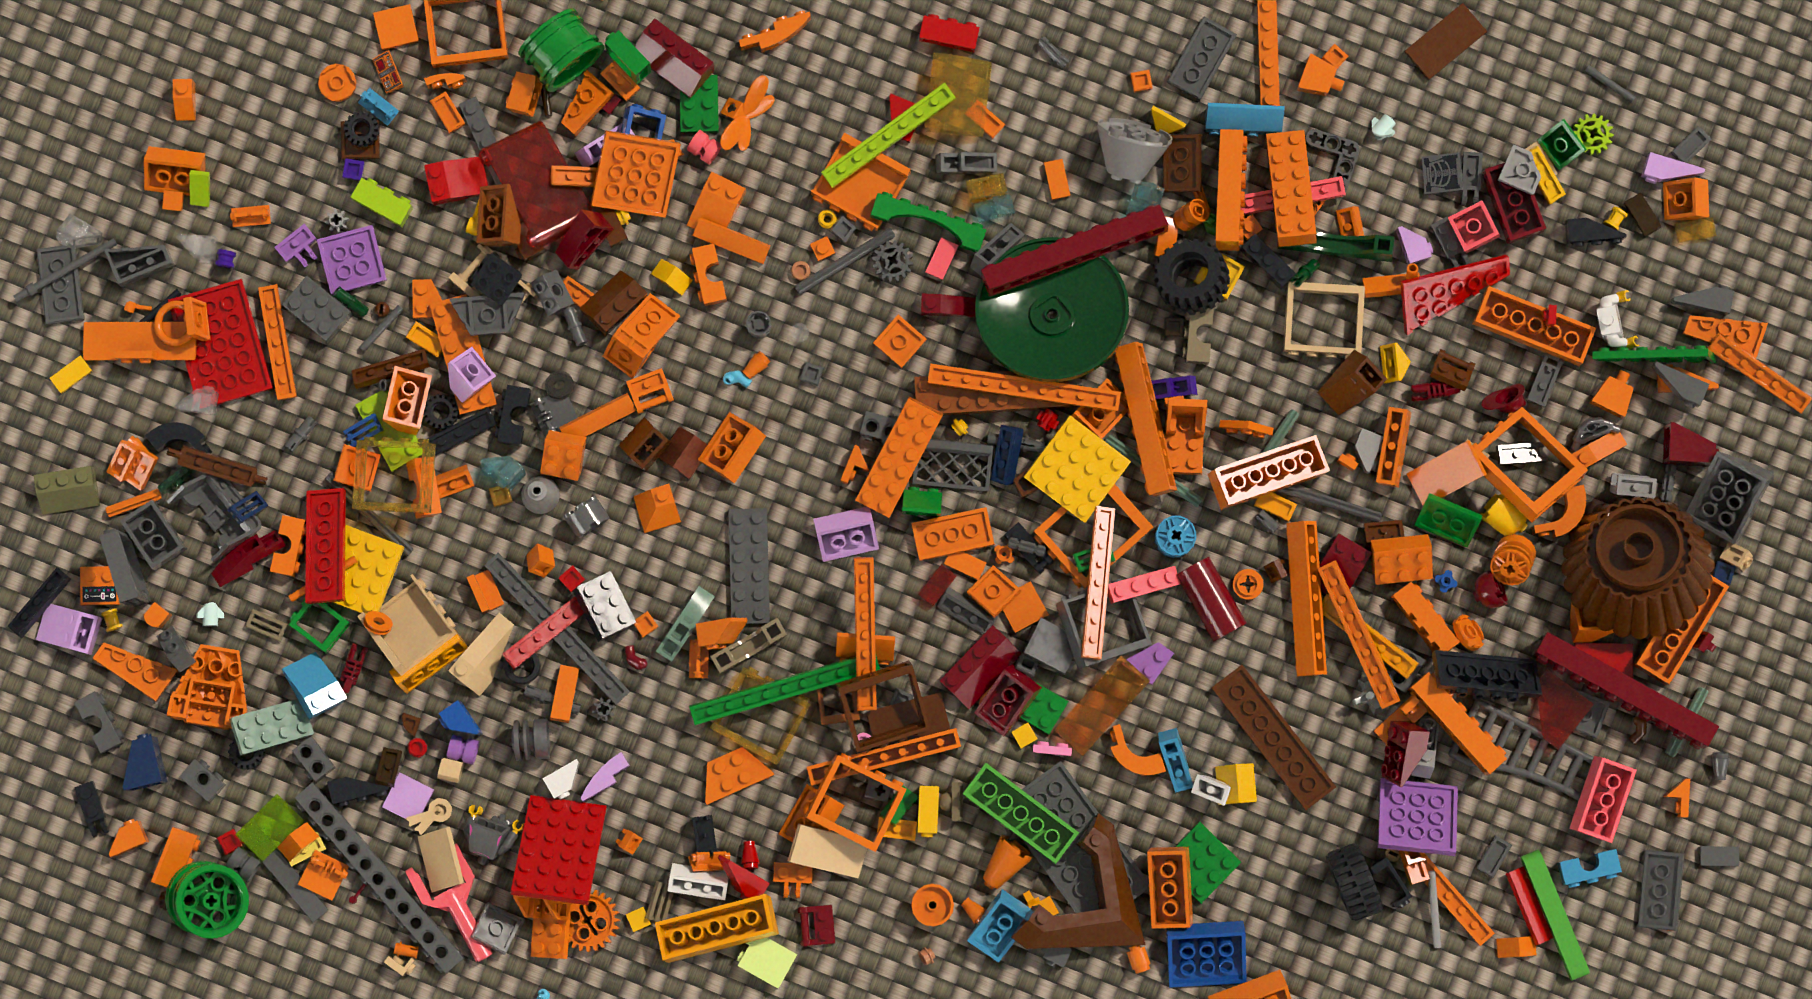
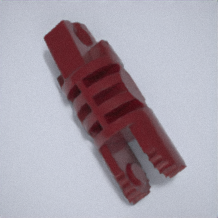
M1439 381L1411 386V391L1415 392L1412 394V401L1414 402L1461 393L1460 389Z
M352 643L339 679L342 681L341 688L345 693H349L351 686L356 685L368 648L363 647L358 660H354L353 658L357 650V644Z

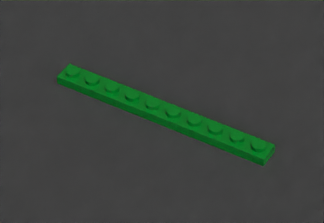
M876 656V671H877V670H880V667H879V663H878L877 656ZM856 657L689 705L694 724L705 723L856 677Z

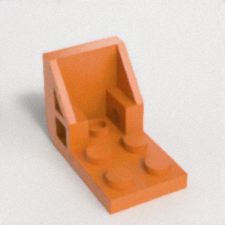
M650 293L620 325L612 336L602 357L633 379L650 357L657 343L679 320L680 315Z
M1168 399L1165 416V441L1173 474L1202 475L1203 437L1206 424L1207 400Z
M513 895L525 918H533L530 957L567 959L571 903Z

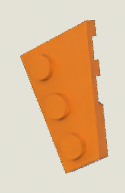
M587 69L581 85H578L573 102H570L561 121L575 136L583 130L615 95Z

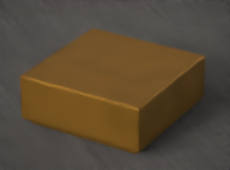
M507 483L489 488L494 507L513 502Z

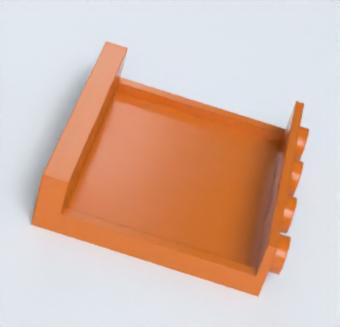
M844 132L826 168L862 142ZM881 153L834 188L821 175L816 186L811 190L812 199L820 204H823V202L829 204V208L837 213L841 211L847 214L846 218L853 222L858 220L863 223L865 229L871 232L873 229L878 231L883 221L870 217L877 194L887 192L893 195L892 198L896 199L909 177L911 169Z

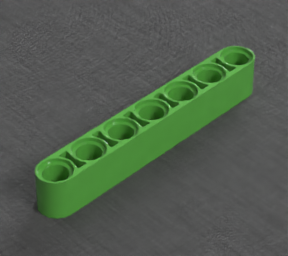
M1538 849L1520 856L1522 865L1526 870L1570 980L1573 981L1590 974L1541 852Z

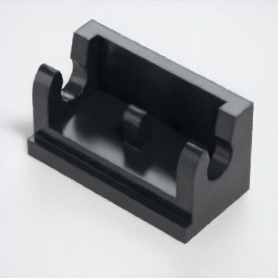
M712 815L693 817L697 852H710V854L717 852Z

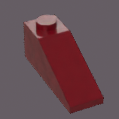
M922 293L921 315L976 318V298Z

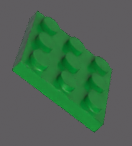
M1201 822L1175 846L1189 847L1191 893L1201 904L1241 863Z

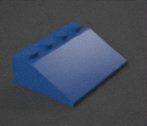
M1243 921L1192 924L1190 928H1166L1169 988L1247 982L1246 934Z

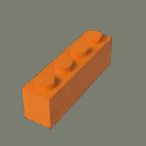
M1388 408L1376 483L1379 485L1399 488L1412 413L1408 409Z

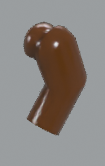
M1635 716L1633 719L1636 731L1628 738L1634 745L1647 733V721L1638 716Z

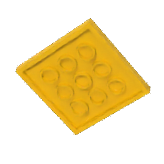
M1069 415L1023 477L1082 522L1086 523L1095 511L1096 506L1101 503L1131 461Z
M345 525V560L355 556L358 562L345 569V601L333 603L360 613L364 612L365 614L370 611L380 612L405 547Z

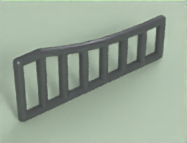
M1475 699L1468 713L1469 717L1473 716L1475 718L1479 708L1490 713L1482 728L1483 732L1487 731L1489 733L1496 717L1507 721L1495 746L1504 747L1514 725L1524 730L1508 764H1501L1495 770L1529 778L1579 801L1581 792L1579 793L1571 789L1570 786L1583 760L1591 764L1593 756L1481 699ZM1531 734L1541 738V742L1527 770L1515 767ZM1454 742L1448 753L1449 756L1467 766L1477 767L1469 757L1458 753L1460 747ZM1548 743H1551L1559 749L1546 775L1542 776L1534 771ZM1565 752L1576 756L1563 784L1552 780Z

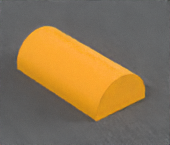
M457 631L454 637L401 676L394 667L389 670L394 681L406 694L464 653L468 646Z

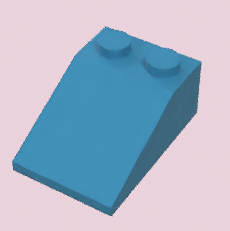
M316 652L281 669L309 720L343 703L347 698L337 679Z
M1001 889L967 941L999 962L1015 942L1011 936L1031 908Z

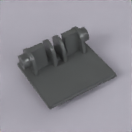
M565 388L544 398H538L530 404L545 438L549 430L561 432L559 427L578 418Z

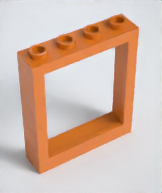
M1523 407L1516 412L1510 413L1505 422L1500 421L1494 427L1492 433L1487 432L1481 438L1479 444L1474 443L1472 445L1487 473L1484 477L1532 523L1579 483L1588 471L1580 461ZM1517 421L1570 470L1534 502L1482 453L1483 450Z
M1114 484L1108 495L1139 528L1131 538L1113 553L1116 562L1150 532L1153 526ZM1061 506L1034 530L1035 536L1033 538L1039 545L1044 544L1048 549L1046 553L1053 560L1056 558L1061 563L1059 565L1061 570L1065 574L1070 573L1073 577L1072 582L1079 589L1082 587L1085 590L1088 586V576L1085 577L1082 573H1078L1077 567L1045 533L1049 527L1068 511Z

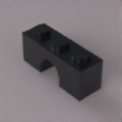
M1256 234L1240 249L1253 264H1258L1267 273V277L1280 290L1296 274Z
M507 385V389H503L501 400H504L503 408L499 409L498 419H501L500 427L497 426L495 431V438H498V443L522 447L525 428L524 426L512 423L511 416L516 409H528L531 396L530 388Z

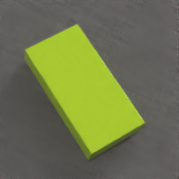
M191 170L189 173L190 205L209 207L210 172Z

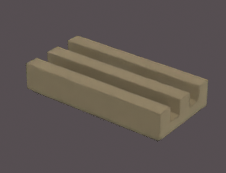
M252 609L245 627L281 642L289 624ZM256 614L282 626V629L254 618V615ZM253 621L278 632L279 635L275 636L250 624Z
M656 881L646 919L657 922L666 920L674 893L668 892L669 884ZM661 886H662L663 888H662V891H661V895H660V898H658L659 893H660V889H661ZM656 903H657V909H656L655 915L653 916V913H654V910H655V906H656Z

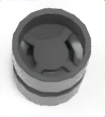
M762 311L752 312L746 320L748 333L752 337L762 339L769 335L772 325L770 317Z
M238 847L225 866L239 873L240 877L248 883L259 869L262 861L254 856L249 857L248 852Z

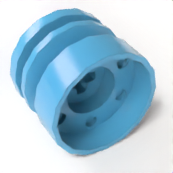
M1170 516L1164 519L1156 529L1154 535L1155 545L1164 556L1170 558H1180L1186 555L1196 541V530L1193 523L1182 516ZM1173 531L1174 533H1180L1179 541L1177 539L1173 540L1171 538L1173 536Z

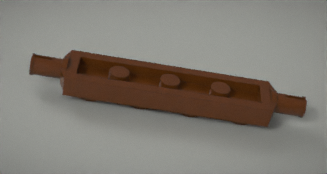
M183 445L180 451L169 447L166 455L177 458V464L249 487L254 482L266 485L268 477L257 475L256 467Z

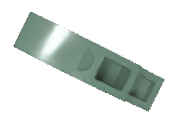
M698 586L656 652L672 662L715 596Z

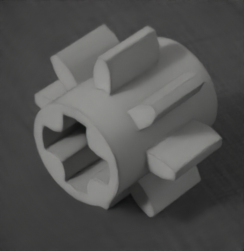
M334 209V213H327L329 220L325 221V223L331 224L330 231H333L335 228L340 233V229L343 227L347 229L345 224L350 219L343 217L345 215L344 210L338 213ZM336 217H339L340 220H342L339 221V225H336L333 222L336 221Z

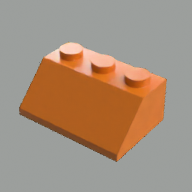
M149 146L144 157V190L163 193L165 189L183 191L184 195L190 196L189 173L191 170L205 172V153Z
M394 366L382 421L397 431L417 435L420 430L432 375Z
M729 412L698 460L735 484L766 435L755 426Z
M837 632L836 658H840V661L856 657L855 634ZM875 635V653L878 663L880 665H889L890 662H894L895 636Z
M808 784L806 785L778 833L780 836L793 843L798 823L830 831V829L804 817L817 789ZM825 794L816 814L835 823L845 805Z
M172 827L151 882L167 887L170 879L179 869L194 861L192 855L200 847V836L181 828Z

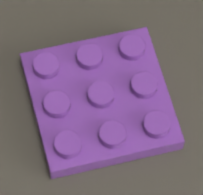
M373 225L317 239L331 295L339 286L347 292L387 281Z

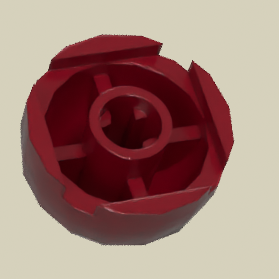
M1491 570L1484 572L1477 578L1475 591H1473L1477 602L1480 601L1483 606L1491 609L1500 608L1508 604L1506 602L1508 598L1505 588L1492 575Z

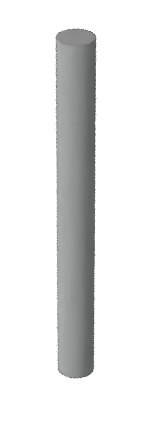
M1428 871L1430 878L1428 884L1434 948H1441L1435 871Z

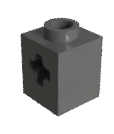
M869 778L865 793L866 798L882 802H888V799H892L894 789ZM879 785H882L883 790H886L881 796H877V792L874 791L875 788H879Z

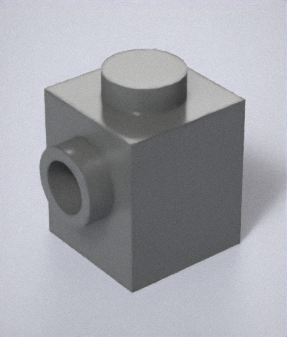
M1042 948L1041 953H1043L1042 957L1046 959L1044 963L1054 968L1056 964L1064 968L1072 950L1069 948Z

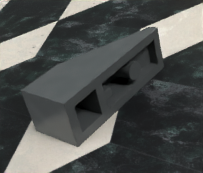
M1012 223L1008 224L975 253L970 267L981 276V269L986 265L995 264L1006 251L1016 246L1025 234Z
M1719 285L1718 287L1675 296L1671 299V303L1727 316L1730 314L1735 291L1730 290L1728 286Z
M1659 362L1653 363L1652 369L1678 399L1684 401L1683 404L1685 406L1694 408L1702 404L1709 387L1708 383Z

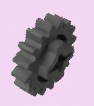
M894 240L893 245L886 241L885 247L880 244V251H874L877 257H872V261L876 262L873 268H878L876 275L882 274V280L888 277L889 282H892L893 278L899 282L900 276L905 279V272H911L908 266H913V262L909 261V259L913 258V255L907 254L910 250L909 248L903 249L904 243L898 246L896 240ZM890 249H895L894 252L891 253L885 252ZM901 253L905 257V264L900 260ZM896 256L897 264L893 263L889 268L888 259L892 260ZM880 259L885 262L884 270L880 265ZM893 270H900L898 273L891 274Z

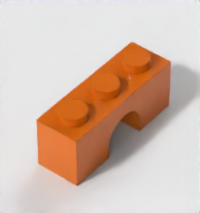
M709 244L692 248L693 254H689L691 265H696L697 272L693 274L695 283H700L701 290L697 291L699 301L704 302V306L727 302L723 281L712 282L706 277V272L710 267L719 265L715 245Z
M432 456L414 458L406 462L409 481H414L417 488V495L413 500L416 519L434 517L442 513Z
M282 515L278 534L289 537L291 548L284 554L274 553L270 572L295 577L296 573L299 574L301 563L298 562L299 557L303 555L305 550L303 539L306 536V520Z

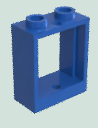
M632 104V106L625 108L620 133L630 134L633 114L658 120L654 138L662 140L666 115L661 114V111L657 109L645 110L643 106L638 104Z

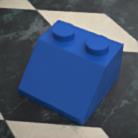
M459 700L439 713L441 716L439 721L446 729L449 728L452 731L478 736L483 734L463 703Z

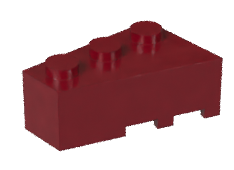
M581 209L555 253L569 269L578 270L614 228L601 213Z

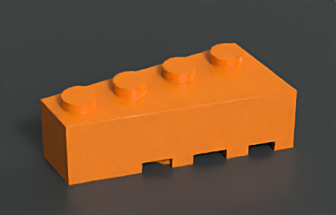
M1408 583L1391 596L1432 652L1435 650L1449 651L1460 643L1454 632L1447 627L1441 615L1435 612L1434 606L1429 599L1423 597L1421 594L1422 590L1416 583Z

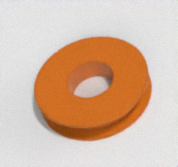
M378 611L368 612L363 620L364 626L370 632L378 635L388 634L393 626L392 620L386 614ZM374 621H378L382 625L376 624Z

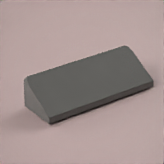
M950 587L947 588L937 605L939 609L983 635L998 617L993 618L980 605Z

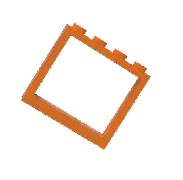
M424 0L431 65L433 68L509 59L502 0H496L501 42L500 49L438 56L432 6L478 0Z
M841 753L840 756L835 754L804 817L876 852L907 789L902 787L904 783L894 778L892 782L885 779L886 774L878 770L875 773L869 771V766L860 761L858 764L851 762L852 757ZM840 763L898 791L873 842L816 814Z

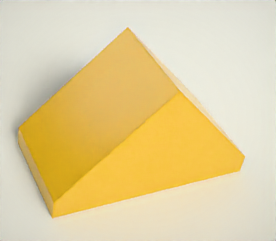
M663 259L659 261L651 273L653 277L681 296H683L693 281L679 268Z

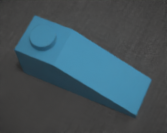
M1177 728L1159 732V745L1175 793L1193 788V781Z

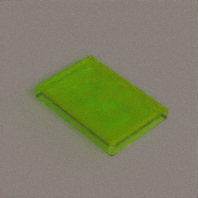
M276 794L235 835L263 862L304 820Z

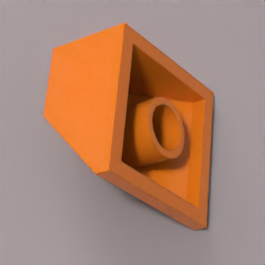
M670 484L633 496L644 533L681 522Z
M1571 602L1570 630L1573 642H1593L1614 633L1613 629L1610 631L1600 630L1596 625V621L1586 620L1582 615V609L1576 608Z

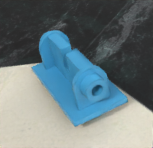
M371 88L367 92L364 91L360 96L362 98L358 101L361 106L387 126L399 112L398 109Z

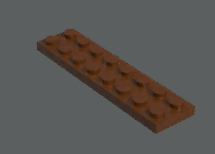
M1240 665L1211 688L1305 811L1336 788L1329 776L1243 665Z

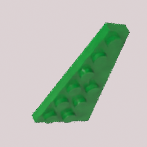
M1664 346L1655 347V350H1648V347H1636V350L1619 347L1617 351H1609V348H1598V351H1593L1592 353L1593 360L1620 362L1622 359L1639 362L1642 358H1645L1649 362L1681 363L1683 359L1692 363H1700L1702 359L1709 360V363H1716V355L1706 346H1694V349H1686V346H1675V349L1671 350Z

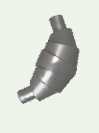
M1601 417L1589 418L1577 427L1571 449L1578 451L1581 444L1608 434L1610 431L1618 434L1621 427Z

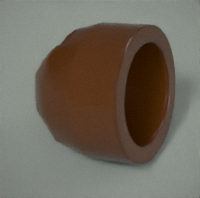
M378 302L375 305L374 311L377 316L383 318L389 315L390 307L386 302ZM381 304L384 305V306H383V314H380V306H381Z

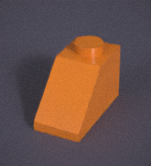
M173 79V103L176 121H196L195 82L192 79Z
M131 819L123 823L124 826L119 828L110 849V857L114 858L149 843L141 821Z

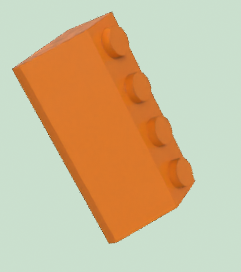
M1277 970L1210 995L1208 999H1291L1281 970Z

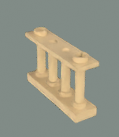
M480 244L477 245L481 253L462 274L459 273L457 275L453 272L448 277L469 297L482 294L476 288H471L467 282L469 276L479 267L485 256L493 253L486 245L484 247ZM521 280L518 282V285L524 289L522 291L524 292L522 303L529 295L534 299L538 297L529 282L527 284Z

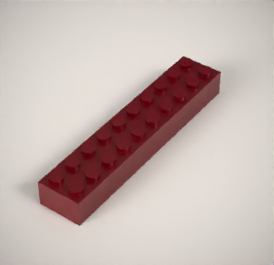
M1549 632L1543 636L1533 654L1537 662L1543 665L1548 663L1553 666L1552 670L1561 675L1563 673L1570 675L1569 679L1577 684L1581 682L1588 685V690L1604 694V698L1612 703L1614 701L1622 704L1621 708L1628 712L1635 711L1639 713V718L1647 722L1648 720L1655 722L1657 728L1663 731L1670 730L1675 738L1690 741L1689 745L1695 749L1700 750V748L1708 747L1719 728L1717 724Z

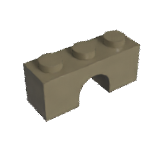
M1208 308L1202 314L1196 312V315H1189L1186 312L1185 320H1189L1188 328L1185 327L1184 339H1187V347L1183 346L1182 358H1186L1185 363L1209 364L1211 344L1199 341L1196 332L1201 327L1212 326L1214 308Z

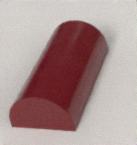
M1210 557L1193 564L1177 574L1182 588L1213 642L1247 624Z

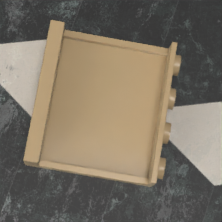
M413 574L410 576L414 582L382 605L380 612L386 614L392 620L393 626L391 631L386 635H378L367 629L401 676L457 634L453 628L456 626L450 617L445 618L444 616L446 611L440 604H435L434 601L437 600L431 591L426 592L425 588L427 585L421 578L417 580ZM364 612L357 616L363 625L366 615ZM374 621L376 624L382 625L380 622Z

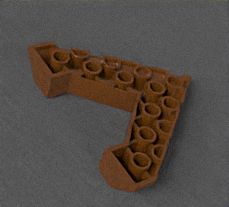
M1097 813L1076 845L1091 856L1095 871L1096 891H1098L1099 910L1054 916L1041 905L1032 906L1011 936L1013 940L1025 949L1146 945L1114 825Z

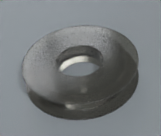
M556 371L546 379L545 389L550 397L558 400L565 399L573 392L574 381L567 372ZM559 381L565 383L562 389H556L555 384Z

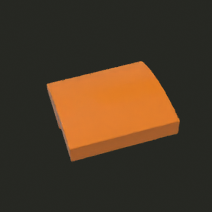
M121 440L106 472L120 482L127 481L141 491L145 488L159 458L133 443Z

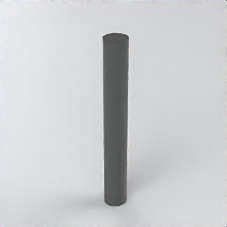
M1588 65L1585 69L1587 73L1632 103L1636 98L1592 66Z
M397 305L359 348L365 352L403 309Z

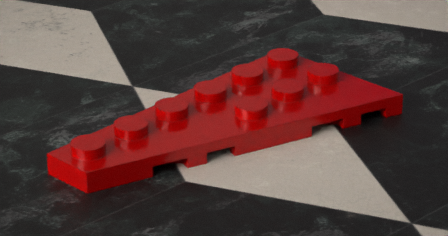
M1502 255L1400 281L1404 333L1408 336L1413 333L1412 330L1420 325L1423 327L1432 318L1440 317L1465 302L1464 299L1469 296L1477 295L1480 293L1479 290L1484 287L1492 286L1509 276V257Z

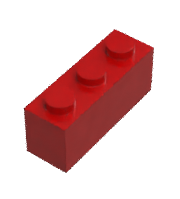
M928 14V16L924 15L919 41L975 53L980 27H977V24L972 22H965L963 24L958 23V20L953 18L944 20L939 19L938 15Z

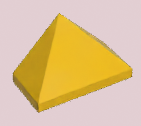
M1155 106L1151 108L1150 113L1155 131L1159 132L1161 129L1168 134H1173L1185 129L1186 123Z
M1398 343L1381 345L1383 375L1387 378L1384 384L1401 381L1411 361Z

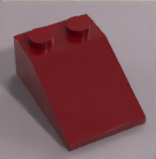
M1338 533L1319 566L1322 567L1330 562L1337 561L1349 589H1351L1372 552ZM1320 576L1321 593L1329 594Z
M1013 664L1002 671L974 712L1003 737L1014 726L1042 689L1040 685L1026 674L1015 669L1016 666Z

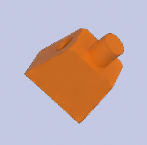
M1310 53L1297 91L1327 96L1330 88L1341 92L1345 81L1334 77L1337 71L1336 67Z
M1620 370L1616 379L1611 376L1607 377L1589 403L1623 419L1626 416L1633 392V387L1626 384L1630 374Z

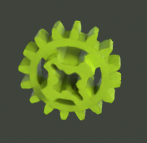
M1595 113L1592 114L1591 118H1589L1588 114L1584 116V120L1579 118L1577 121L1580 125L1574 124L1573 126L1576 129L1574 133L1585 146L1586 151H1589L1590 156L1593 155L1594 151L1598 155L1601 153V149L1606 151L1608 149L1606 144L1611 145L1612 143L1609 138L1614 136V134L1609 133L1613 129L1612 126H1607L1609 120L1602 121L1603 116L1601 115L1599 118H1596ZM1587 123H1594L1592 126L1585 125ZM1591 131H1594V132H1595V133H1594V135H1595L1594 138H1591V137H1590V136H1591V134H1590ZM1596 142L1600 144L1598 146H1591L1593 143Z

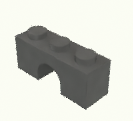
M94 691L74 702L82 719L87 720L94 716L100 718L102 728L92 738L101 754H105L124 744L123 738L125 736L120 727L116 728L114 724L116 719L111 710L107 711L105 707L107 702L102 693L99 694Z

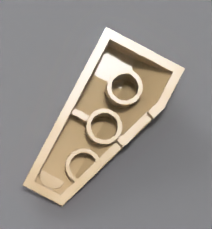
M498 613L448 671L477 695L481 696L493 681L514 624L501 613Z

